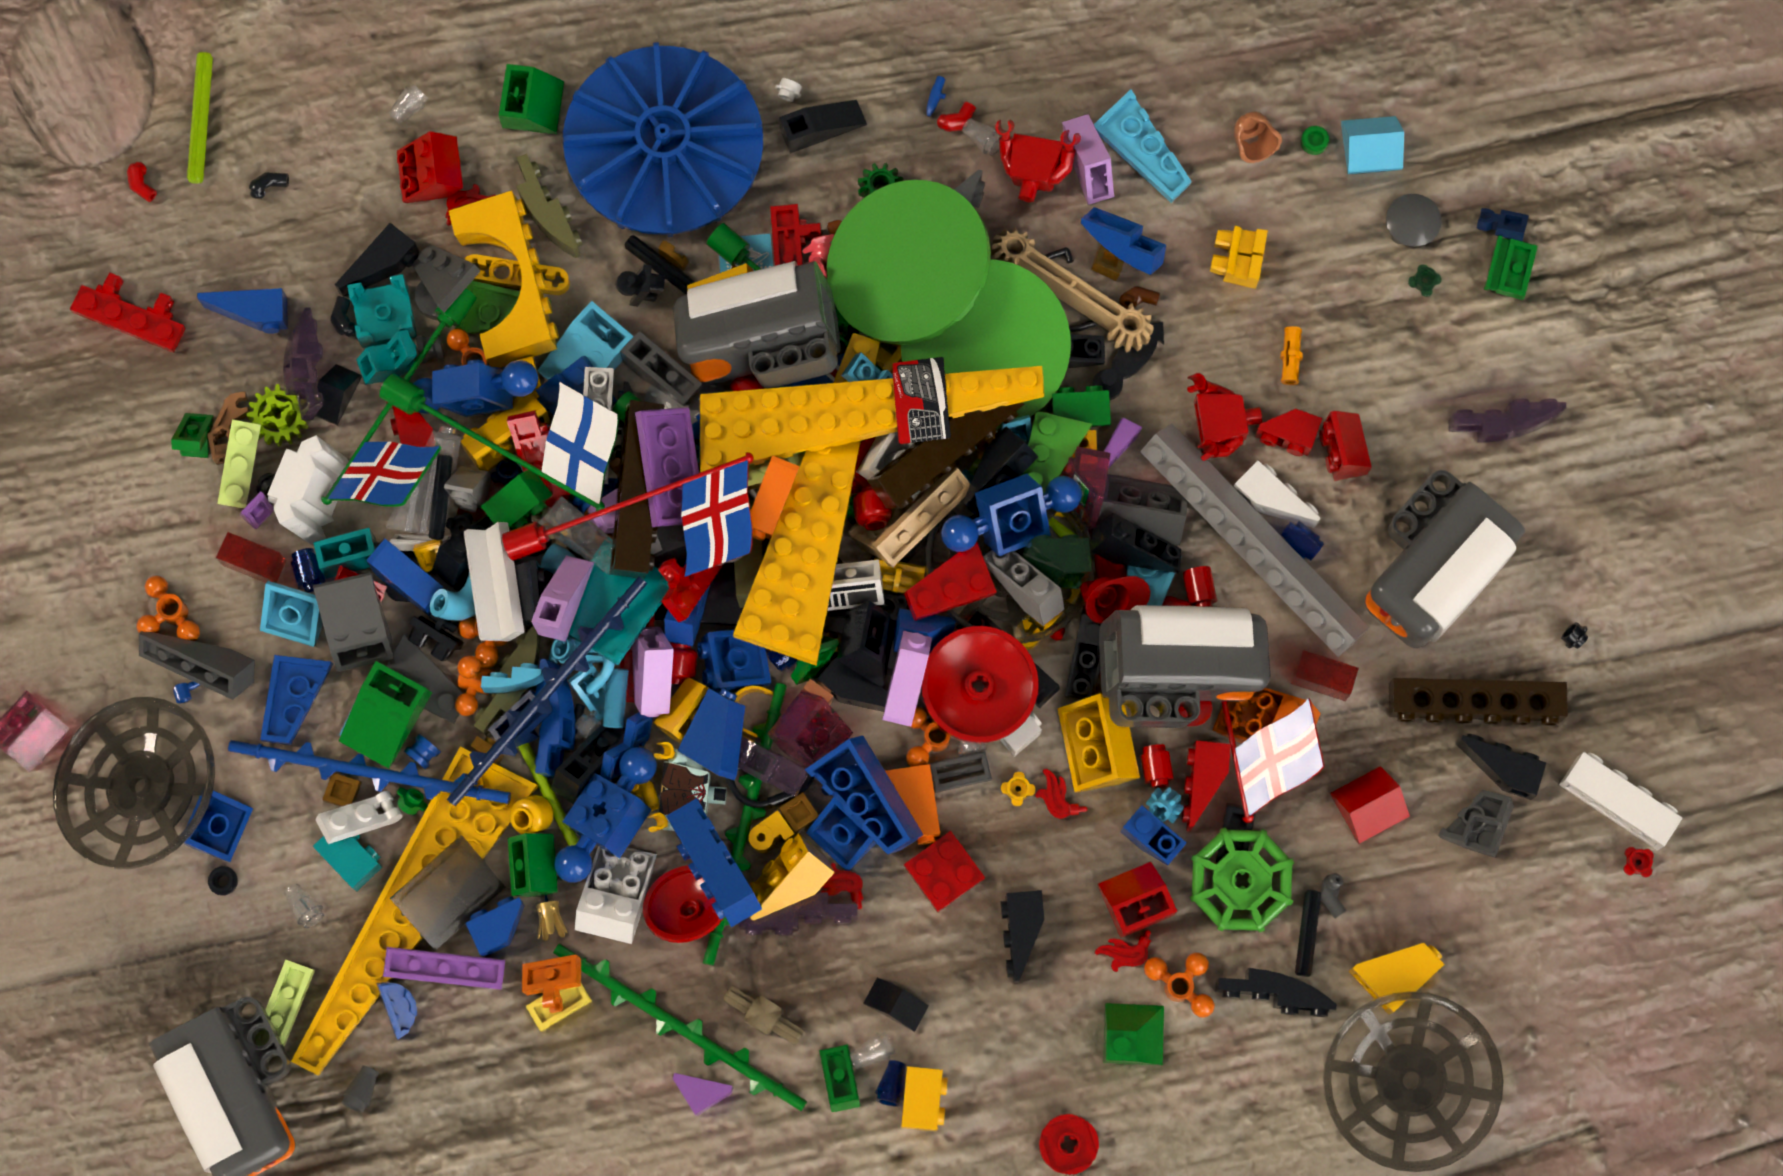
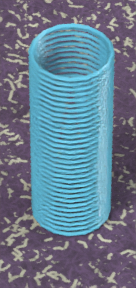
M614 668L607 680L603 715L604 727L624 728L626 690L629 674L627 669Z

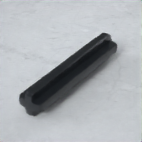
M631 235L625 242V248L646 265H652V269L655 272L665 275V279L684 294H687V285L695 283L693 279L635 235Z
M440 454L437 456L428 535L429 538L442 540L445 533L449 494L444 489V485L451 477L453 458L450 455Z
M1307 890L1304 895L1295 974L1302 977H1309L1312 974L1321 902V892L1316 890Z

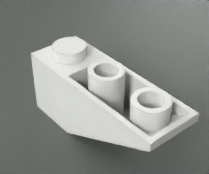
M1257 461L1234 484L1233 487L1257 512L1312 528L1321 519L1318 516L1317 509L1309 502L1304 503L1298 498L1297 491L1290 484H1283L1276 477L1277 474L1274 469L1268 464H1262Z

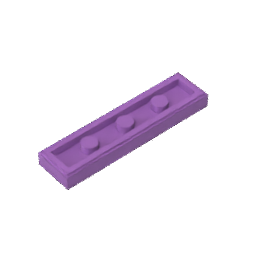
M387 947L383 977L502 990L505 960Z

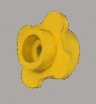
M1015 772L1009 782H1004L1001 785V792L1007 794L1011 798L1012 805L1017 807L1023 804L1025 798L1033 796L1036 790L1033 784H1029L1022 772ZM1019 786L1021 791L1017 792L1015 788Z

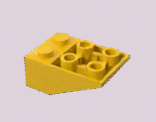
M799 833L794 838L788 839L782 846L779 856L775 860H770L764 866L762 875L756 882L749 884L762 907V910L750 916V919L754 921L815 895L835 873L825 854Z

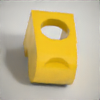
M777 810L752 828L749 833V842L756 852L767 853L774 848L775 842L783 838L786 842L788 839L794 838L795 834Z

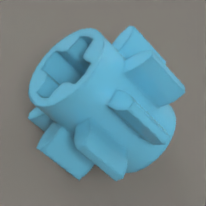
M1168 787L1163 792L1160 788H1156L1146 802V805L1150 806L1149 811L1162 822L1168 819L1169 822L1174 823L1184 809V806L1181 805V795L1172 790L1171 787Z

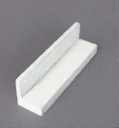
M497 522L486 530L467 529L464 531L480 640L511 641L524 633L514 561L509 558L502 540V534L509 532L507 522Z

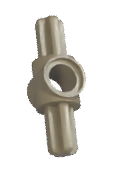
M731 986L725 993L723 1000L744 1013L745 1022L763 1034L767 1035L773 1031L794 1045L803 1036L804 1030L782 1017L783 1009L765 997L757 996L754 999L734 986Z

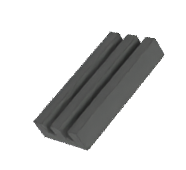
M985 751L929 763L935 793L992 780ZM976 760L982 761L980 765L937 774L936 770ZM984 771V775L943 784L939 783V780Z

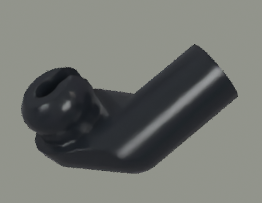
M263 173L250 182L251 197L255 199L263 198L266 195L265 189L270 186L288 187L289 174Z
M338 296L331 314V323L337 333L351 337L356 332V324L350 322L346 315L351 301L345 297Z

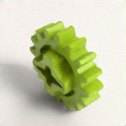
M276 384L275 391H271L266 386L264 387L266 394L262 396L256 393L255 396L258 401L256 403L249 402L248 405L253 409V412H248L247 417L249 420H252V423L261 424L258 439L264 437L267 445H270L275 440L277 446L281 447L282 441L285 439L289 444H293L292 436L295 435L301 438L300 428L308 429L309 427L304 419L311 418L310 413L304 410L308 407V403L306 400H301L303 396L299 391L293 394L291 386H287L284 391H282L279 384ZM278 399H286V400H289V401H287V402H282V401H279ZM281 411V418L276 419V413ZM274 428L279 430L280 432H272L269 431V429Z

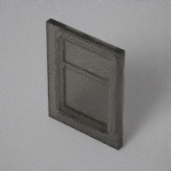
M460 835L398 890L390 900L415 927L420 936L436 951L471 919L470 916L480 911L506 887L488 867L485 860Z

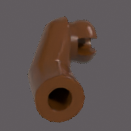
M1135 286L1120 296L1119 303L1126 309L1132 303L1134 308L1143 302L1157 306L1160 293Z

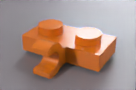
M576 954L522 964V992L527 996L543 993V1008H549L550 1013L562 1012L563 1003L559 990L581 986V958Z

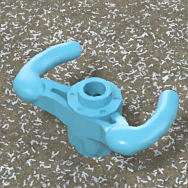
M570 636L567 637L566 642L554 639L550 649L549 661L556 664L560 661L563 664L581 643ZM591 649L586 655L588 665L590 663H603V667L596 678L586 686V691L589 694L595 693L606 683L615 666L614 663Z

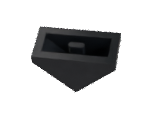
M335 364L318 381L311 414L338 426L362 375Z
M878 977L863 1002L866 1006L913 1032L916 1031L929 1007L905 989Z

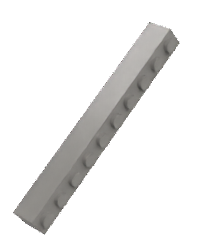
M1173 424L1157 432L1140 452L1337 657L1353 646L1370 629L1208 460H1201L1203 455Z

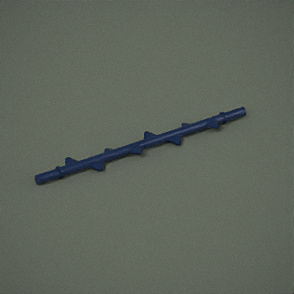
M638 576L620 598H617L618 601L594 628L581 626L578 629L582 643L559 669L543 668L542 674L546 682L545 686L522 712L507 711L506 716L510 726L487 753L472 751L469 754L474 768L469 774H465L464 780L447 798L455 807L470 789L478 784L477 781L501 754L515 756L518 753L513 739L536 713L548 715L552 713L553 710L549 698L573 670L586 673L589 671L590 667L586 655L608 629L622 631L625 628L621 614L626 608H630L631 602L648 584L646 581Z

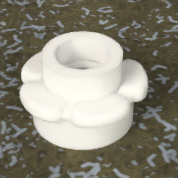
M782 78L779 85L775 86L779 92L778 96L786 101L793 102L794 98L799 99L801 97L800 90L802 86L795 81Z

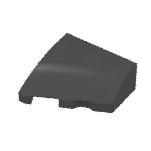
M1482 790L1473 799L1469 807L1463 808L1457 814L1458 818L1447 829L1443 827L1440 830L1439 837L1463 848L1496 858L1514 808L1511 797Z

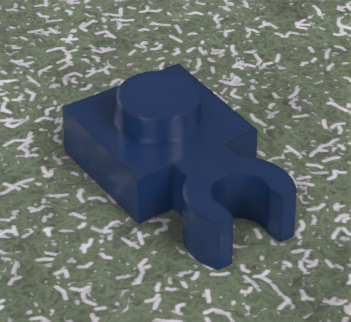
M1481 208L1477 229L1482 231L1493 229L1496 230L1495 236L1500 235L1507 239L1523 241L1529 215L1503 209L1500 214H1496L1491 209Z

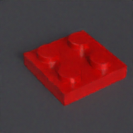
M949 831L904 864L905 869L937 913L985 879V876L952 831Z

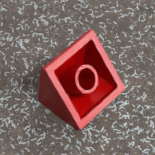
M1381 766L1330 793L1358 844L1410 817L1401 787Z

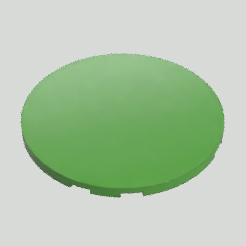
M905 180L886 185L858 202L843 219L833 237L827 259V282L833 293L834 304L851 326L860 333L880 342L898 345L913 344L941 335L945 329L949 328L956 321L959 322L974 306L973 302L980 290L985 286L991 258L988 232L973 205L956 190L946 185L928 180Z
M990 259L989 273L985 286L980 290L971 310L959 322L956 321L949 328L945 329L941 335L919 343L901 344L902 362L944 357L945 374L1042 366L1044 397L1023 402L1024 406L1017 410L1019 415L1016 418L1027 415L1031 417L1050 401L1052 394L1056 393L1066 374L1071 351L1068 320L1054 292L1038 276L1019 265Z

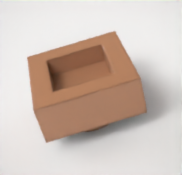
M810 679L803 687L802 697L824 713L830 707L833 700V695L830 694L831 690L819 681L815 683Z

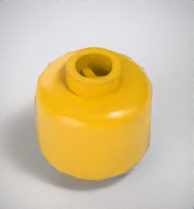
M532 795L522 798L513 804L510 810V821L514 829L520 834L540 833L550 827L554 813L547 799L543 796Z

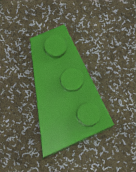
M472 281L467 286V289L477 297V300L459 327H455V329H463L467 334L484 333L494 328L510 314L518 300L520 291Z
M1036 411L1028 446L1038 458L1022 475L1028 474L1042 486L1044 493L1049 482L1062 474L1083 438L1089 432L1092 424Z

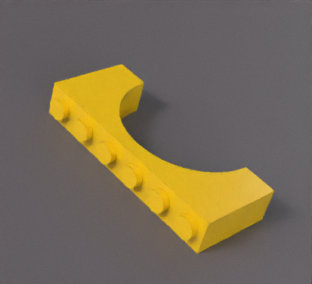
M511 190L449 210L454 235L462 246L469 244H491L498 246L515 256L521 268V290L514 308L500 324L487 332L479 334L485 359L490 366L500 368L508 365L513 360L529 356L535 357L557 350L555 339L559 338L555 323L550 322L549 314L553 313L548 297L544 298L542 289L546 288L542 273L537 272L536 264H539L540 261L536 249L531 248L529 240L533 239V234L529 224L524 222L523 216L527 215L523 200L517 199Z

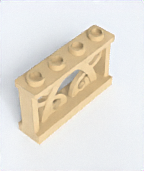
M954 467L946 474L942 475L939 473L933 478L935 483L925 491L919 492L916 499L902 509L898 507L891 508L892 518L884 528L870 531L856 523L848 531V535L861 551L876 556L893 568L966 496L970 483L957 467Z

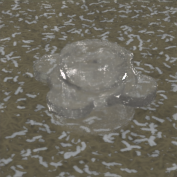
M593 710L589 716L583 714L575 725V728L578 730L575 739L579 740L581 737L587 739L601 725V721L595 718L597 711Z

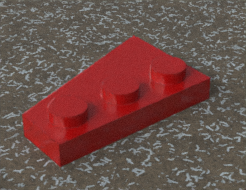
M976 542L971 549L955 554L908 589L904 595L914 621L994 596L997 591L979 545Z

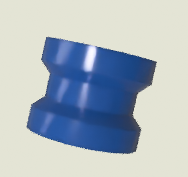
M418 734L415 737V743L411 747H407L404 753L426 770L430 766L429 761L433 757H437L441 751L422 735Z

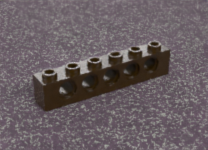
M1393 678L1389 682V717H1397L1399 722H1413L1415 718H1426V722L1441 723L1444 722V719H1455V723L1467 724L1472 723L1473 719L1484 720L1485 724H1500L1501 720H1513L1514 725H1528L1530 721H1541L1542 725L1555 726L1559 725V721H1563L1568 716L1567 682ZM1414 695L1423 696L1427 702L1426 707L1417 706L1414 702ZM1443 696L1452 697L1455 701V708L1446 707L1442 700ZM1473 696L1480 697L1483 700V709L1473 706L1471 701ZM1501 697H1507L1512 701L1513 708L1511 710L1505 709L1501 705ZM1529 699H1538L1541 703V710L1533 709L1530 706Z

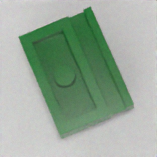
M1498 235L1483 290L1488 291L1489 289L1496 291L1498 294L1523 300L1526 295L1538 246L1515 239L1502 238L1503 236Z

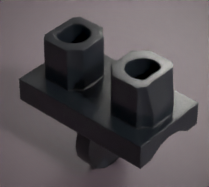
M643 264L636 274L631 271L622 272L616 279V288L622 295H633L629 305L638 307L643 300L655 302L658 294L663 293L665 275L651 273L652 265Z
M431 613L429 618L435 621V624L423 616L419 618L413 616L409 623L413 628L408 641L416 646L424 647L429 637L433 638L437 643L430 654L440 661H446L455 650H461L465 642L445 630L447 629L452 633L457 630L458 626L452 623L451 620L435 617Z

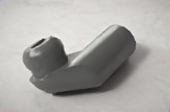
M1337 873L1327 875L1324 878L1320 891L1321 901L1335 919L1347 911L1338 899L1340 886L1343 885V878Z

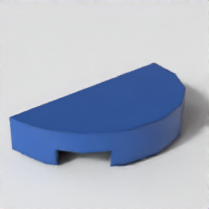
M389 981L376 983L395 1037L400 1039L410 1031L409 1029L414 1023L415 1016H417L416 1001L411 992L399 983Z

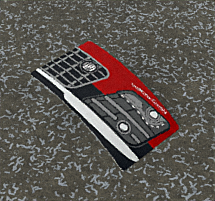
M944 357L893 363V384L899 443L906 444L950 438Z

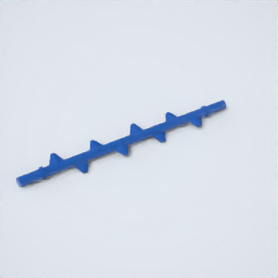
M230 740L228 745V751L255 756L257 759L261 757L267 758L270 769L273 772H277L286 762L319 768L321 779L327 780L335 772L372 778L375 791L381 792L390 782L424 788L426 799L432 800L440 792L452 793L465 778V773L454 782L420 776L414 762H409L401 772L367 766L363 754H357L350 762L314 755L312 744L309 742H305L297 752L266 747L261 743L256 745ZM483 785L473 786L465 796L476 798L479 801L484 799L509 804L511 793L483 788Z

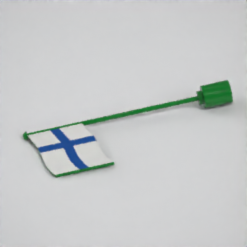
M395 373L389 375L382 384L379 397L405 413L411 415L423 409L596 508V511L605 508V504L601 502L604 479L617 439L619 415L559 382L558 405L546 439L542 470L426 405L424 390Z

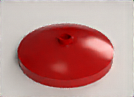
M988 626L966 627L943 638L931 651L921 685L922 698L932 720L947 734L970 743L994 742L1014 733L1031 714L1038 695V674L1031 655L1023 644L1012 635ZM977 681L982 682L984 685L983 690L980 692L973 687V684Z

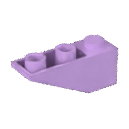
M570 556L564 558L541 594L531 622L538 635L566 642L594 562Z

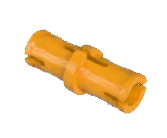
M1288 326L1284 328V348L1280 353V359L1283 360L1281 383L1285 385L1299 384L1300 361L1303 359V353L1300 351L1302 334L1300 327Z

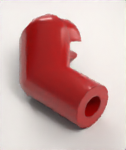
M964 102L958 113L940 115L937 119V125L940 129L947 132L963 130L973 116L976 107L969 102Z
M142 162L130 164L127 169L129 188L147 202H151L156 197L157 191L144 182V175H146L147 170L145 164Z

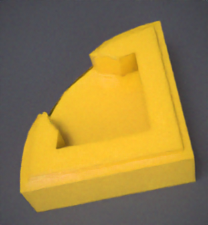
M434 539L416 544L413 547L419 566L426 573L433 569L438 548L443 544L442 540Z

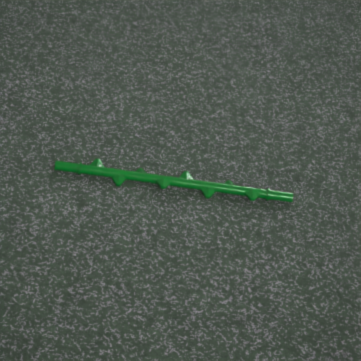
M776 683L770 708L766 712L768 714L766 722L753 727V732L761 739L753 773L740 776L738 780L748 791L746 797L750 800H758L765 769L777 765L779 759L770 750L778 719L782 715L780 712L787 689L785 684ZM745 804L739 826L727 830L725 836L734 844L731 856L741 872L751 869L752 865L743 856L751 822L766 815V811L763 808L758 809L746 806ZM725 917L714 930L708 933L710 936L703 959V964L714 966L719 944L721 938L724 937L722 935L724 926L730 925Z
M560 943L553 951V954L558 957L576 954ZM580 957L581 971L611 990V1004L613 1006H617L626 1000L657 1019L656 1033L661 1036L671 1030L676 1031L704 1049V1064L707 1066L721 1060L750 1079V1094L756 1095L766 1089L773 1093L774 1097H779L802 1112L808 1101L784 1087L783 1083L779 1084L749 1064V1050L747 1048L732 1054L702 1034L703 1021L698 1018L689 1024H685L657 1006L656 990L653 988L638 994L610 976V961L607 959L593 965L587 961V958Z

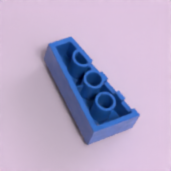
M864 736L846 740L805 769L811 777H815L823 785L822 788L829 795H833L844 806L845 812L849 816H853L862 825L861 828L888 855L901 851L924 835Z
M696 798L668 814L666 817L681 842L676 847L684 861L688 859L692 861L688 867L696 881L700 878L704 881L700 884V887L707 899H715L716 902L711 905L719 919L721 920L725 917L730 926L733 927L762 910L753 890L733 860L724 842L719 837L709 817L707 818L698 799Z

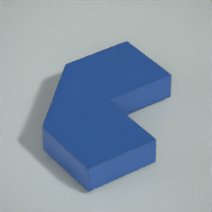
M639 712L627 718L623 743L604 752L601 777L609 781L621 775L619 763L622 755L633 747L645 746L650 738L653 717L641 715Z

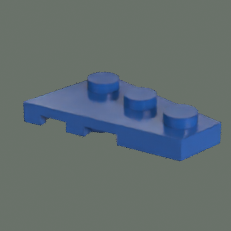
M274 655L260 738L262 742L292 744L333 666L331 661Z

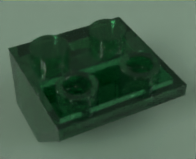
M1071 534L1051 539L1049 535H1039L1031 539L1021 554V557L1061 589H1079L1092 572L1089 538H1080L1079 535Z

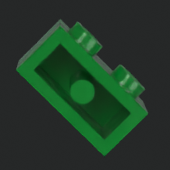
M1087 386L1086 392H1074V387L1058 388L1057 393L1052 394L1053 415L1091 423L1092 427L1110 426L1109 390L1103 391V386Z
M527 470L516 476L481 507L494 524L497 522H507L509 530H514L528 523L526 520L528 515L532 514L535 516L547 507L545 501L553 495L537 474Z
M524 833L507 838L511 895L518 897H542L557 893L558 879L554 865V835Z

